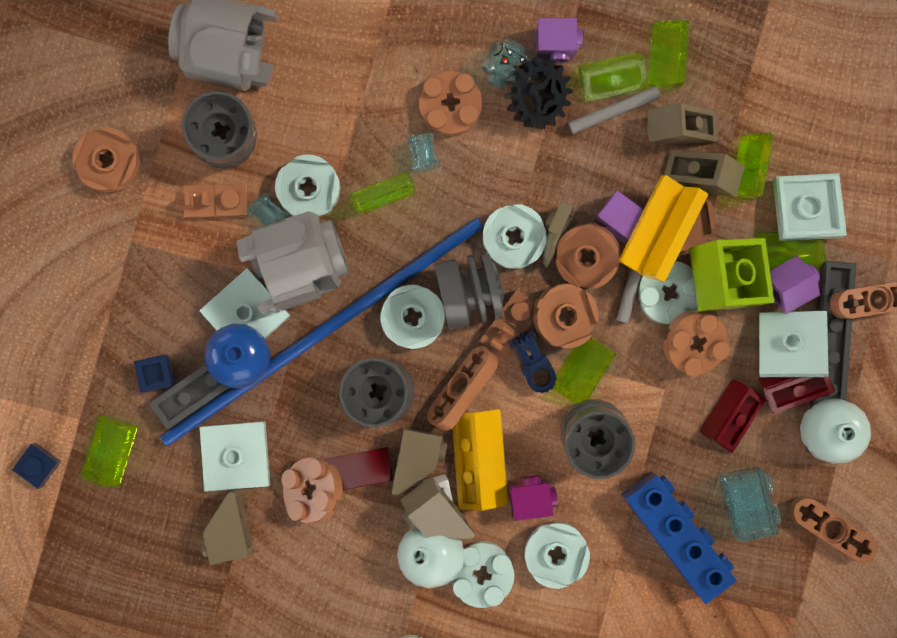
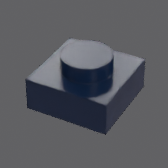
M169 354L134 361L140 393L175 386Z
M32 443L12 471L39 489L45 485L61 461L37 443Z

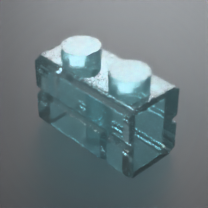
M750 467L719 475L734 538L740 542H747L777 535L779 533L777 524H780L782 520L777 505H772L770 492L774 491V485L770 474L765 473L762 468Z

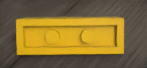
M661 175L619 258V262L645 278L665 282L709 194L700 188L684 187L669 176Z
M500 409L465 412L452 428L458 508L460 510L484 511L506 506L508 504L501 411Z

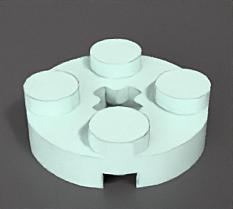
M315 155L297 156L288 162L286 166H283L277 174L275 182L276 196L282 207L292 216L311 211L319 217L327 216L331 213L340 197V180L334 168L321 157ZM307 179H311L312 184L317 186L316 191L311 192L310 196H305V192L299 189L300 184H306Z
M518 204L499 208L489 216L485 223L483 247L486 252H489L491 260L499 266L508 269H522L534 263L545 249L547 237L544 223L539 214L527 206ZM517 228L521 231L520 237L523 239V242L521 244L516 242L510 245L508 243L509 237L505 234L508 230L513 232Z
M675 261L665 282L641 276L637 290L639 305L643 313L654 322L670 324L673 319L683 312L698 310L693 270L688 265ZM674 285L676 287L675 292L678 294L677 298H670L666 301L662 288L663 286L670 287Z
M405 285L395 289L384 302L380 319L383 331L390 340L398 346L419 349L434 342L442 332L445 312L439 297L428 288L418 285ZM409 308H413L415 312L421 311L422 317L418 319L417 326H412L411 322L405 323L404 317L408 315L407 310Z
M553 521L540 524L529 535L524 548V558L529 572L537 582L549 588L561 589L583 577L589 565L590 552L586 540L575 527L564 522ZM556 546H560L561 552L565 554V558L558 559L557 563L551 562L552 557L548 555L550 549L554 550Z
M489 541L470 543V545L464 547L463 567L451 581L454 594L464 603L473 607L487 608L497 606L509 594L514 583V569L510 558L495 543ZM481 566H486L487 573L491 574L489 579H484L483 582H478L477 577L473 575V571H478Z

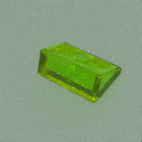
M689 20L653 23L648 86L680 89L684 84Z
M639 52L578 65L586 102L648 88L645 57Z
M773 133L746 134L741 137L736 161L745 166L737 197L734 198L753 201L763 195L774 139Z
M403 172L350 193V198L356 214L360 216L412 196L416 193V188L409 172Z
M756 232V238H765L770 271L795 256L800 257L807 265L812 264L816 270L822 267L826 259L822 239L779 241L778 232Z
M590 337L583 345L573 348L556 375L557 380L553 390L575 404L588 400L616 354L596 339Z
M99 414L81 476L101 486H119L137 426Z

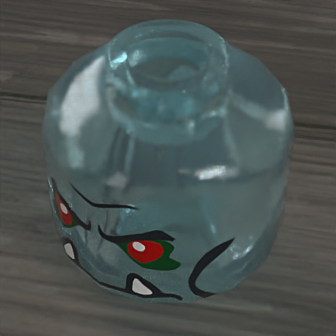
M504 38L502 42H494L482 63V70L488 75L486 81L499 89H504L506 81H514L516 79L513 73L514 69L522 70V62L529 61L528 56L525 54L526 48L508 38Z

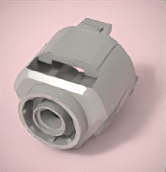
M189 0L187 4L180 3L171 20L168 39L169 55L171 59L179 61L178 66L188 79L247 91L251 85L267 87L274 68L273 65L260 61L265 21L278 23L279 15L276 10L266 8L263 5L258 6L238 0Z
M311 211L252 229L251 235L236 240L241 262L251 261L257 279L263 277L272 298L258 304L259 310L264 315L273 312L278 313L280 310L283 311L322 298L323 293L339 287L341 283L340 276L350 273L333 221L321 222L320 217Z

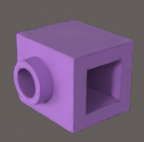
M538 18L535 28L536 58L552 59L554 63L569 62V59H574L577 48H582L583 30L577 29V18Z
M617 190L595 217L594 221L609 230L617 241L620 240L624 243L629 240L643 209Z
M798 256L770 271L774 302L786 314L820 295L818 286L820 276L818 271L812 264L807 265Z

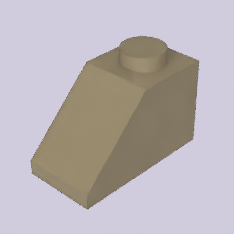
M676 103L648 110L647 123L649 142L663 145L718 142L716 111L685 103Z
M671 150L664 175L669 176L684 187L700 188L710 195L737 197L745 166L727 154Z
M404 428L391 494H401L436 470L438 461L444 462L448 443L441 442L442 434Z
M432 476L400 500L405 510L402 517L413 531L418 528L426 538L440 535L450 539H471L475 536L465 516Z
M234 489L226 495L203 532L204 538L200 540L201 551L205 558L208 557L210 565L248 557L254 551L240 489Z

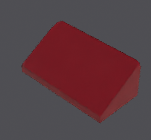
M830 375L829 377H759L760 385L772 414L835 393Z
M731 380L699 432L733 454L766 399L748 385L737 380Z
M387 447L324 459V461L334 465L338 470L343 490L393 480Z

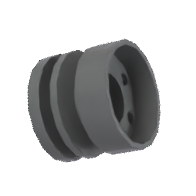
M211 91L199 95L186 108L182 120L184 138L201 161L211 167L228 169L237 167L249 159L256 147L257 131L249 110L240 99L227 92ZM224 128L227 131V138L225 140H221L218 136V129Z
M489 252L480 253L481 269H476L473 255L467 257V272L461 273L455 259L434 264L448 330L469 326L470 311L475 309L482 323L487 322L485 307L489 306L491 307L494 320L503 318L504 295L498 269L493 264Z
M367 358L357 361L346 370L340 382L339 399L343 410L352 421L364 427L378 428L398 421L408 412L414 401L415 387L410 373L402 364L392 359ZM375 384L386 386L387 391L383 393L385 399L381 396L375 397L373 395V392L377 390Z
M588 399L575 404L565 414L561 424V441L571 465L580 474L593 479H608L621 473L630 464L635 452V436L622 412L612 403L601 399ZM599 430L601 436H594L591 439L589 436V432L592 431L596 433Z

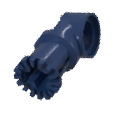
M525 331L523 335L520 333V337L515 336L508 341V345L510 348H514L522 363L520 369L531 389L537 393H547L556 384V373L547 355L541 353L534 339L536 336L535 331ZM525 346L528 347V349H529V351H530V353H531L530 356L528 355V353H527V351H526V349H525ZM539 369H545L550 374L548 382L544 385H536L532 381L534 372Z

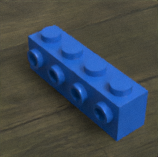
M650 472L621 494V496L698 598L707 604L737 581L731 573L735 568L723 553L717 555L711 547L715 541L704 527L698 529L691 519L695 515L684 501L678 503L671 494L675 491V488L664 475L658 477V475Z

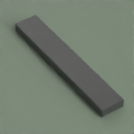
M821 261L820 295L818 296L817 311H827L828 372L835 393L810 401V409L823 399L837 398L846 401L852 319H840L834 316L830 310V299L839 290L855 288L857 263ZM854 300L843 302L844 308L854 305Z

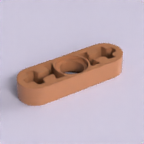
M897 281L839 290L830 299V310L834 316L840 319H854L897 311V299H894L893 293H897ZM875 290L880 293L882 298L881 305L878 308H874L870 302V296ZM858 300L859 305L844 308L843 302Z
M484 346L474 348L430 406L427 413L428 422L441 431L452 429L495 372L498 366L497 356ZM464 383H467L466 389L463 391V393L458 395V391L461 388V386Z
M806 496L797 497L791 502L789 515L795 523L847 557L859 563H867L876 556L877 543L873 537L821 503ZM809 506V511L820 518L817 522L806 516L802 518L803 514L799 511L800 507ZM833 520L838 521L841 527L839 535L835 538H828L825 534L827 523ZM850 537L858 542H863L862 545L866 547L863 553L857 552V548L847 543L846 540Z

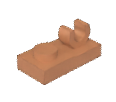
M247 183L183 186L184 218L250 217L249 185Z
M516 289L502 308L503 318L494 320L479 342L505 360L513 350V348L509 347L508 341L515 336L520 337V333L523 335L532 324L534 302Z

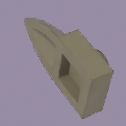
M562 201L558 210L552 208L545 224L549 227V234L544 249V267L548 268L557 251L558 242L565 234L574 214L573 206Z

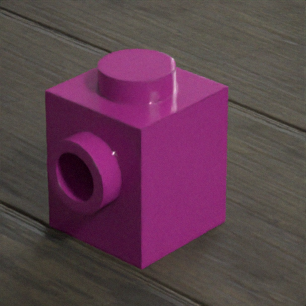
M540 475L522 477V483L509 484L514 521L554 516L553 507L558 506L556 488L550 487L547 480H541Z

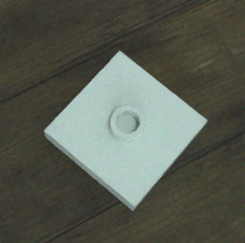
M839 173L776 176L773 179L779 241L843 238L847 235Z
M246 268L199 310L216 330L233 323L246 324L257 329L265 339L291 317L287 310H280L278 313L273 312L264 315L259 310V303L272 298L268 289L249 268Z
M827 311L789 312L788 314L785 312L759 313L760 377H829Z
M266 421L200 427L204 492L271 485Z

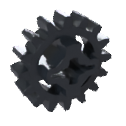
M532 58V61L521 62L522 70L513 69L511 71L515 77L514 81H506V85L511 88V92L504 94V98L511 99L512 101L507 110L517 112L514 120L522 122L524 127L545 129L546 125L555 126V117L564 118L566 116L562 110L563 106H571V102L566 99V95L573 93V89L566 88L565 85L570 81V76H561L564 67L554 65V60Z

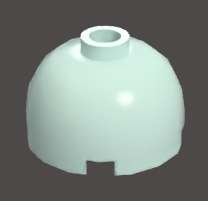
M837 398L823 399L806 411L800 425L801 440L815 458L832 464L848 463L860 457L868 448L871 439V425L866 414L855 404Z
M417 528L414 531L410 529L404 534L399 543L397 558L399 568L406 579L416 586L434 588L446 585L455 578L456 574L463 567L465 553L461 539H450L440 535L426 538Z

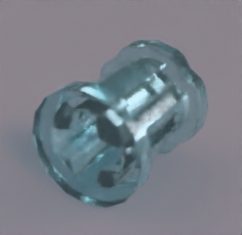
M423 133L407 138V144L411 147L414 162L411 166L413 172L428 171L440 166V161L435 158L432 143L434 141L433 133Z
M267 193L262 194L252 204L247 213L251 218L256 217L264 225L289 218L291 215L288 211L283 212L272 203Z

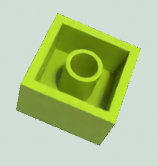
M765 238L714 240L689 247L698 312L749 308L774 303Z

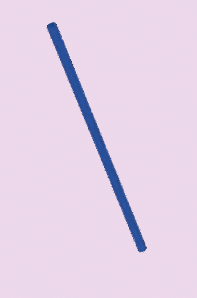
M476 217L271 359L265 375L255 384L245 388H229L161 436L163 443L166 446H170L483 229L484 227Z

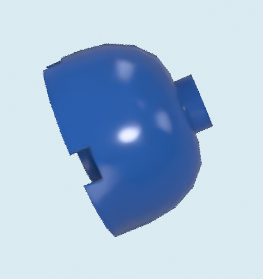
M233 323L221 327L210 337L205 347L204 361L208 373L218 383L229 388H245L255 384L265 375L270 365L271 351L266 339L257 329L246 324Z

